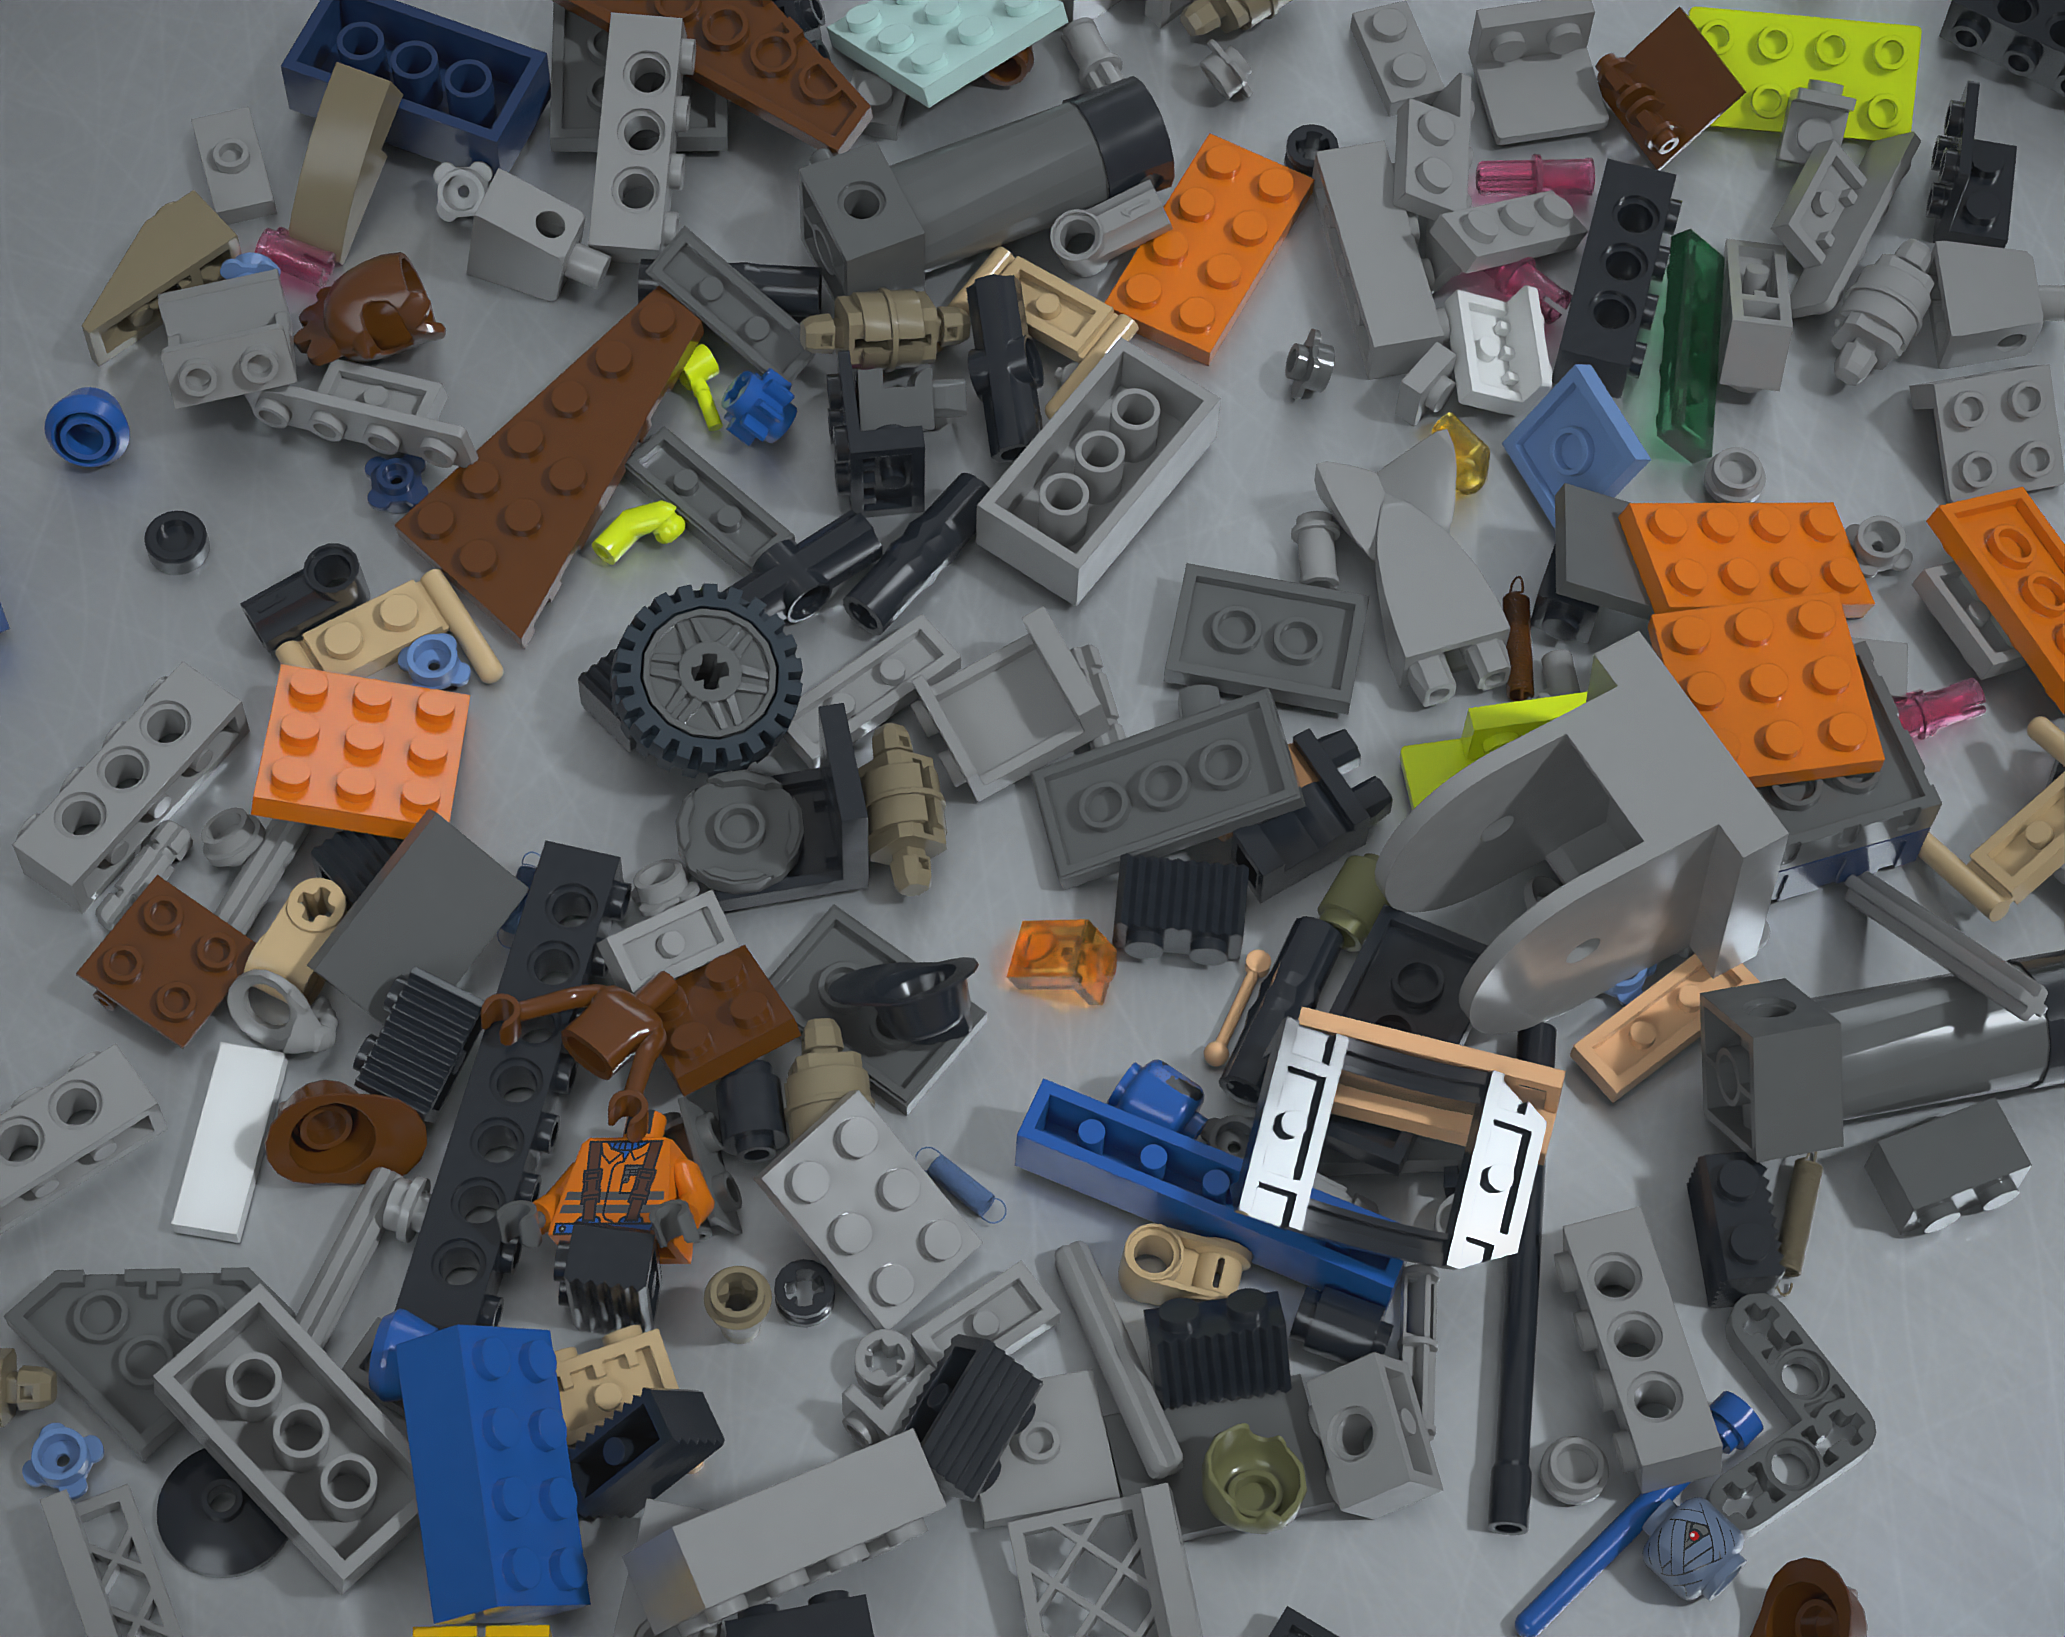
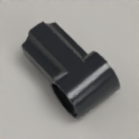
M328 543L317 547L308 555L303 569L240 603L256 636L263 647L270 653L283 643L294 640L329 619L332 620L368 602L370 591L357 555L345 545ZM348 578L342 585L326 587L332 580Z

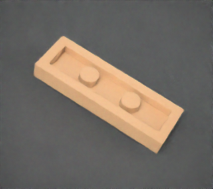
M1695 953L1574 1044L1570 1057L1614 1103L1701 1037L1700 993L1760 983V981L1743 963L1713 979Z

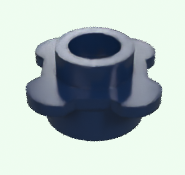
M405 454L403 458L386 460L381 456L371 458L365 465V474L371 479L372 490L367 495L369 505L377 511H386L393 514L407 513L429 494L428 488L422 484L421 474L426 469V463L422 457ZM395 478L402 480L399 484H391V481Z

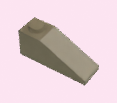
M195 190L177 201L165 204L153 217L145 221L83 322L82 329L91 359L98 367L164 324L158 305V294L226 280L220 274L222 263L228 259H235L238 255L242 254L237 234Z

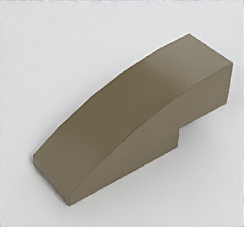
M336 62L316 117L300 172L287 237V244L289 246L344 265L387 159V155L381 149L403 97V94L391 81Z

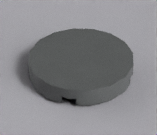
M749 770L718 773L706 779L707 784L699 787L695 793L692 790L682 801L675 821L678 853L689 873L710 889L734 895L760 892L782 881L798 863L804 844L802 811L794 796L792 799L790 794L783 790V785L771 776Z

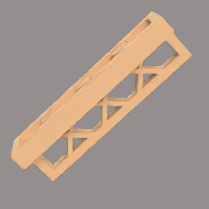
M1306 1007L1301 1008L1298 1018L1300 1021L1299 1025L1332 1036L1338 1033L1371 1045L1421 1059L1478 1071L1489 1072L1495 1070L1504 1073V1081L1523 1103L1529 1101L1547 1122L1538 1165L1544 1166L1566 1071ZM1339 1083L1331 1110L1332 1114L1465 1147L1473 1115L1443 1110L1366 1092Z

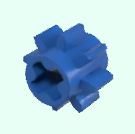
M768 368L762 377L758 373L753 374L751 371L741 373L729 385L721 401L722 408L727 411L724 419L729 422L726 430L747 446H750L756 437L762 442L765 440L768 443H773L780 439L790 428L797 414V407L791 403L795 397L789 391L792 384L772 368Z

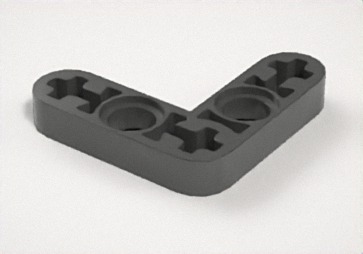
M1766 1293L1748 1294L1743 1296L1734 1305L1725 1326L1726 1339L1732 1350L1793 1427L1721 1475L1713 1483L1706 1496V1500L1741 1531L1744 1539L1754 1536L1858 1464L1870 1450L1876 1436V1425L1870 1411L1786 1306L1776 1297ZM1748 1314L1755 1321L1767 1318L1772 1325L1767 1333L1768 1339L1761 1332L1754 1333L1751 1336L1745 1332L1744 1328L1749 1320ZM1785 1342L1791 1345L1790 1348L1785 1349L1776 1358L1773 1364L1768 1363L1766 1359H1768L1774 1347L1779 1351ZM1792 1364H1801L1808 1367L1814 1372L1818 1380V1389L1809 1395H1798L1791 1392L1782 1380V1370ZM1832 1420L1840 1428L1851 1424L1857 1432L1851 1440L1852 1445L1845 1439L1840 1440L1829 1447L1823 1457L1821 1456L1816 1446L1825 1441L1834 1426ZM1780 1454L1798 1456L1808 1469L1807 1481L1798 1486H1789L1782 1483L1772 1471V1459ZM1758 1481L1764 1493L1755 1498L1746 1512L1747 1520L1739 1512L1728 1516L1722 1510L1728 1499L1726 1493L1734 1500L1740 1499L1752 1491Z

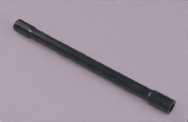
M1541 1022L1533 1027L1517 1031L1516 1059L1555 1068L1557 1029L1551 1024ZM1546 1159L1544 1166L1537 1165L1517 1253L1507 1255L1495 1463L1491 1469L1488 1529L1502 1535H1522L1529 1531L1532 1484L1529 1458Z

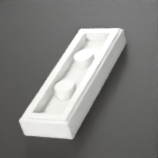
M221 1042L171 1222L175 1233L240 1243L265 1151V1139L273 1121L288 1065L286 1053Z

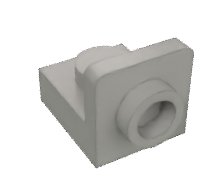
M1809 79L1807 88L1798 87L1791 90L1775 160L1805 166L1816 143L1835 139L1841 147L1848 114L1854 111L1856 99L1842 96L1843 85Z
M928 1364L915 1378L910 1374L902 1376L883 1396L881 1404L884 1407L881 1410L855 1385L851 1384L842 1393V1412L845 1416L842 1424L846 1431L863 1448L895 1436V1432L902 1427V1420L909 1416V1408L916 1404V1397L923 1392V1385L930 1381V1373L936 1369Z

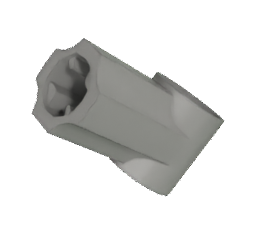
M1149 179L1088 210L1074 209L1063 213L1056 219L1051 228L1050 240L1061 264L1068 272L1079 277H1089L1102 271L1110 259L1172 230L1173 227ZM1091 233L1095 236L1093 245L1086 252L1072 254L1067 251L1068 243L1077 234Z

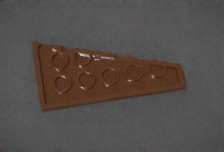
M552 0L608 33L611 12L683 18L687 38L696 40L694 74L685 76L817 150L821 148L831 150L833 156L849 151L873 119L870 104L828 58H823L805 38L804 31L791 17L787 18L772 0Z
M660 285L657 286L476 450L479 457L478 461L474 462L473 465H468L466 468L459 466L394 525L401 539L435 569H441L451 584L524 649H526L535 633L534 624L546 603H552L562 585L561 577L577 550H582L626 472L624 465L637 442L642 444L652 426L651 418L666 392L672 391L704 334L702 321Z

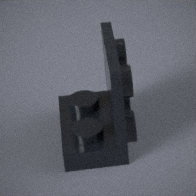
M1967 81L1961 100H1950L1944 123L1945 136L1938 135L1935 141L1931 170L1939 171V183L1933 182L1931 185L1926 206V217L1935 219L1933 243L1936 241H1950L2005 248L2009 236L2017 146L1974 139L1980 82Z
M850 350L837 351L838 373L826 375L829 408H827L830 443L834 445L835 449L834 474L837 496L849 495L850 510L852 509L858 514L861 512L865 518L925 512V441L922 425L904 427L890 424L881 426L876 430L860 431Z

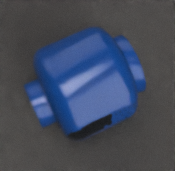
M1159 1059L1148 1062L1144 1067L1136 1062L1133 1063L1107 1101L1108 1105L1194 1140H1197L1209 1120L1199 1113L1204 1103L1205 1095L1203 1089L1197 1083Z

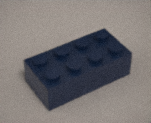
M320 0L281 64L289 109L313 118L317 117L336 62L391 81L403 94V97L384 143L441 163L450 162L455 167H470L472 163L482 161L491 168L493 173L492 179L498 168L508 173L510 172L551 99V82L546 52L396 0Z

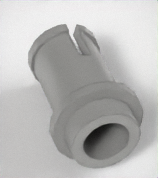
M1310 511L1299 515L1296 519V525L1291 530V539L1298 544L1299 583L1336 590L1337 585L1339 586V577L1337 576L1335 541L1340 536V527L1337 523L1333 522V516L1330 513Z

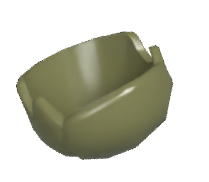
M1236 1424L1216 1434L1204 1456L1201 1471L1203 1499L1213 1516L1219 1521L1236 1530L1254 1534H1268L1281 1530L1295 1519L1307 1493L1304 1465L1290 1448H1287L1282 1436L1277 1435L1270 1438L1258 1436L1252 1433L1249 1424Z

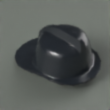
M970 957L954 958L940 962L879 964L843 975L831 984L828 994L832 1001L842 1005L874 1006L886 1027L899 1041H908L916 1045H932L963 1038L972 1030L971 1000L967 978L975 973L979 964L975 958Z

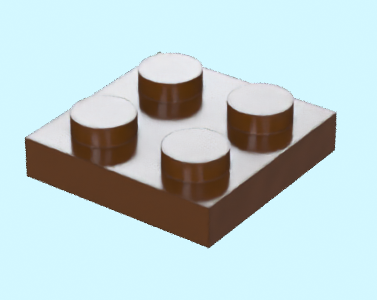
M745 944L725 955L716 957L702 967L676 979L678 991L655 1010L662 1019L663 1028L667 1034V1042L659 1058L684 1097L802 1036L794 1016Z

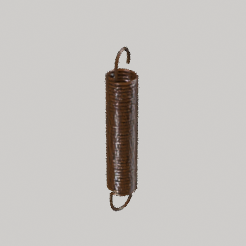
M1519 575L1513 579L1509 593L1502 599L1503 612L1511 628L1506 645L1511 665L1509 679L1506 683V695L1513 701H1524L1528 697L1533 698L1535 695L1530 598L1521 594L1524 592V581ZM1520 579L1521 591L1512 592L1515 581Z

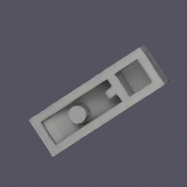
M1726 239L1717 355L1719 384L1730 385L1732 388L1746 393H1756L1763 389L1780 392L1793 330L1785 246Z

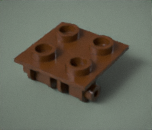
M1680 6L1625 57L1617 58L1614 53H1609L1603 56L1595 66L1599 72L1597 81L1603 99L1659 171L1746 93L1743 86Z
M156 875L77 971L76 976L96 989L93 997L103 1007L114 1011L118 1005L178 1047L184 1049L227 996L229 988L236 978L244 973L246 962L256 942L165 879Z

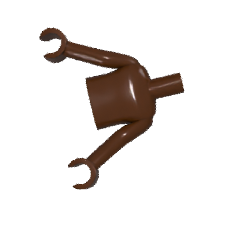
M661 971L635 994L615 985L606 986L600 984L574 986L524 1001H517L515 997L509 994H494L486 998L482 1005L481 1028L486 1030L492 1023L503 1020L504 1023L499 1033L500 1043L510 1046L521 1036L522 1021L574 1008H586L561 1031L563 1045L580 1065L603 1080H610L627 1063L633 1061L624 1090L615 1093L609 1101L608 1125L614 1126L622 1117H633L627 1127V1139L631 1142H638L645 1137L648 1131L649 1105L644 1096L645 1088L654 1063L667 1042V1034L663 1028L662 1019L655 1010L672 997L679 988L677 982L669 973Z

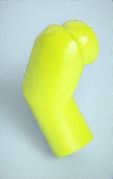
M663 500L624 510L592 542V548L603 561L614 565L640 537L651 532L661 544L673 542L685 530V520L675 513L677 508L675 505Z

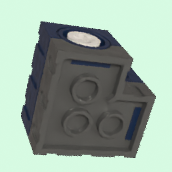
M1866 641L1855 643L1853 646L1885 761L1880 772L1756 788L1789 832L1771 900L1777 899V901L1819 890L1820 886L1832 882L1836 884L1843 883L1852 874L1858 877L1865 871L1877 873L1878 869L1890 865L1897 867L1914 862L1942 805L1934 784L1930 785L1924 773L1925 765L1908 729L1904 730L1898 718L1900 713L1882 675H1878L1873 665L1874 658Z

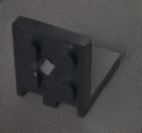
M844 703L818 707L820 768L771 776L783 785V790L789 793L792 799L794 796L802 811L804 844L798 863L782 881L760 892L734 895L712 889L723 912L869 887L868 815Z

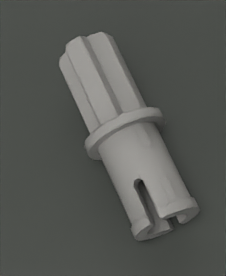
M1081 17L1072 21L1063 29L1064 35H1061V40L1079 67V80L1084 87L1094 90L1125 79L1121 73L1123 63L1120 57L1110 52L1100 36L1093 19Z

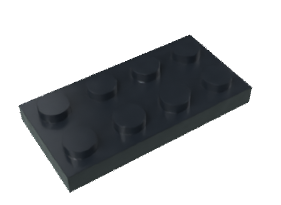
M1384 904L1329 1013L1463 1046L1473 1025L1460 1008V989L1469 970L1488 945ZM1331 1113L1323 1146L1399 1177L1419 1135Z

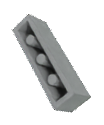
M1385 141L1317 151L1312 178L1315 179L1313 196L1368 380L1407 374L1436 342L1443 345L1450 341V326L1447 313L1443 307L1436 308L1432 296L1435 291V279L1431 262L1428 258L1421 259L1417 245L1420 242V231L1417 216L1413 212L1393 205L1395 163H1391Z

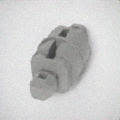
M1909 239L1903 242L1895 254H1882L1875 264L1866 266L1858 276L1855 284L1847 289L1843 299L1844 304L1834 321L1836 331L1831 338L1834 346L1840 350L1834 363V374L1838 379L1848 385L1856 386L1868 376L1872 369L1883 370L1892 359L1901 357L1911 339L1918 336L1923 324L1922 319L1931 304L1929 294L1934 286L1932 278L1925 273L1931 261V250L1927 245L1916 239Z

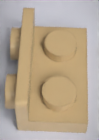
M632 1325L616 1330L602 1338L604 1347L578 1355L575 1347L554 1351L557 1360L556 1373L562 1413L567 1427V1447L575 1448L577 1440H585L586 1433H594L596 1425H604L605 1418H613L614 1410H622L624 1402L632 1403L633 1395H641L643 1387L679 1389L658 1328L645 1333L642 1332L640 1325Z

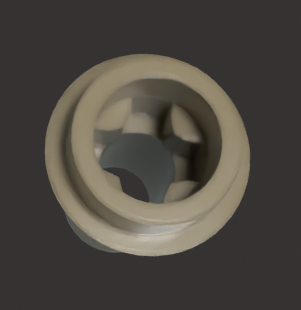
M731 1266L722 1269L709 1280L705 1288V1309L710 1318L721 1329L723 1336L731 1343L746 1344L755 1339L760 1331V1325L771 1307L772 1291L770 1285L761 1273L750 1267Z

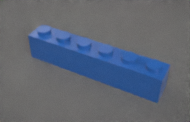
M1043 1078L1017 1133L1015 1166L1156 1224H1162L1169 1228L1204 1237H1217L1239 1243L1252 1253V1263L1320 1291H1323L1324 1287L1328 1286L1386 1307L1383 1317L1386 1315L1402 1272L1407 1264V1261L1340 1246L1234 1212L1229 1185L1238 1182L1243 1159ZM1312 1187L1311 1199L1368 1216L1396 1222Z

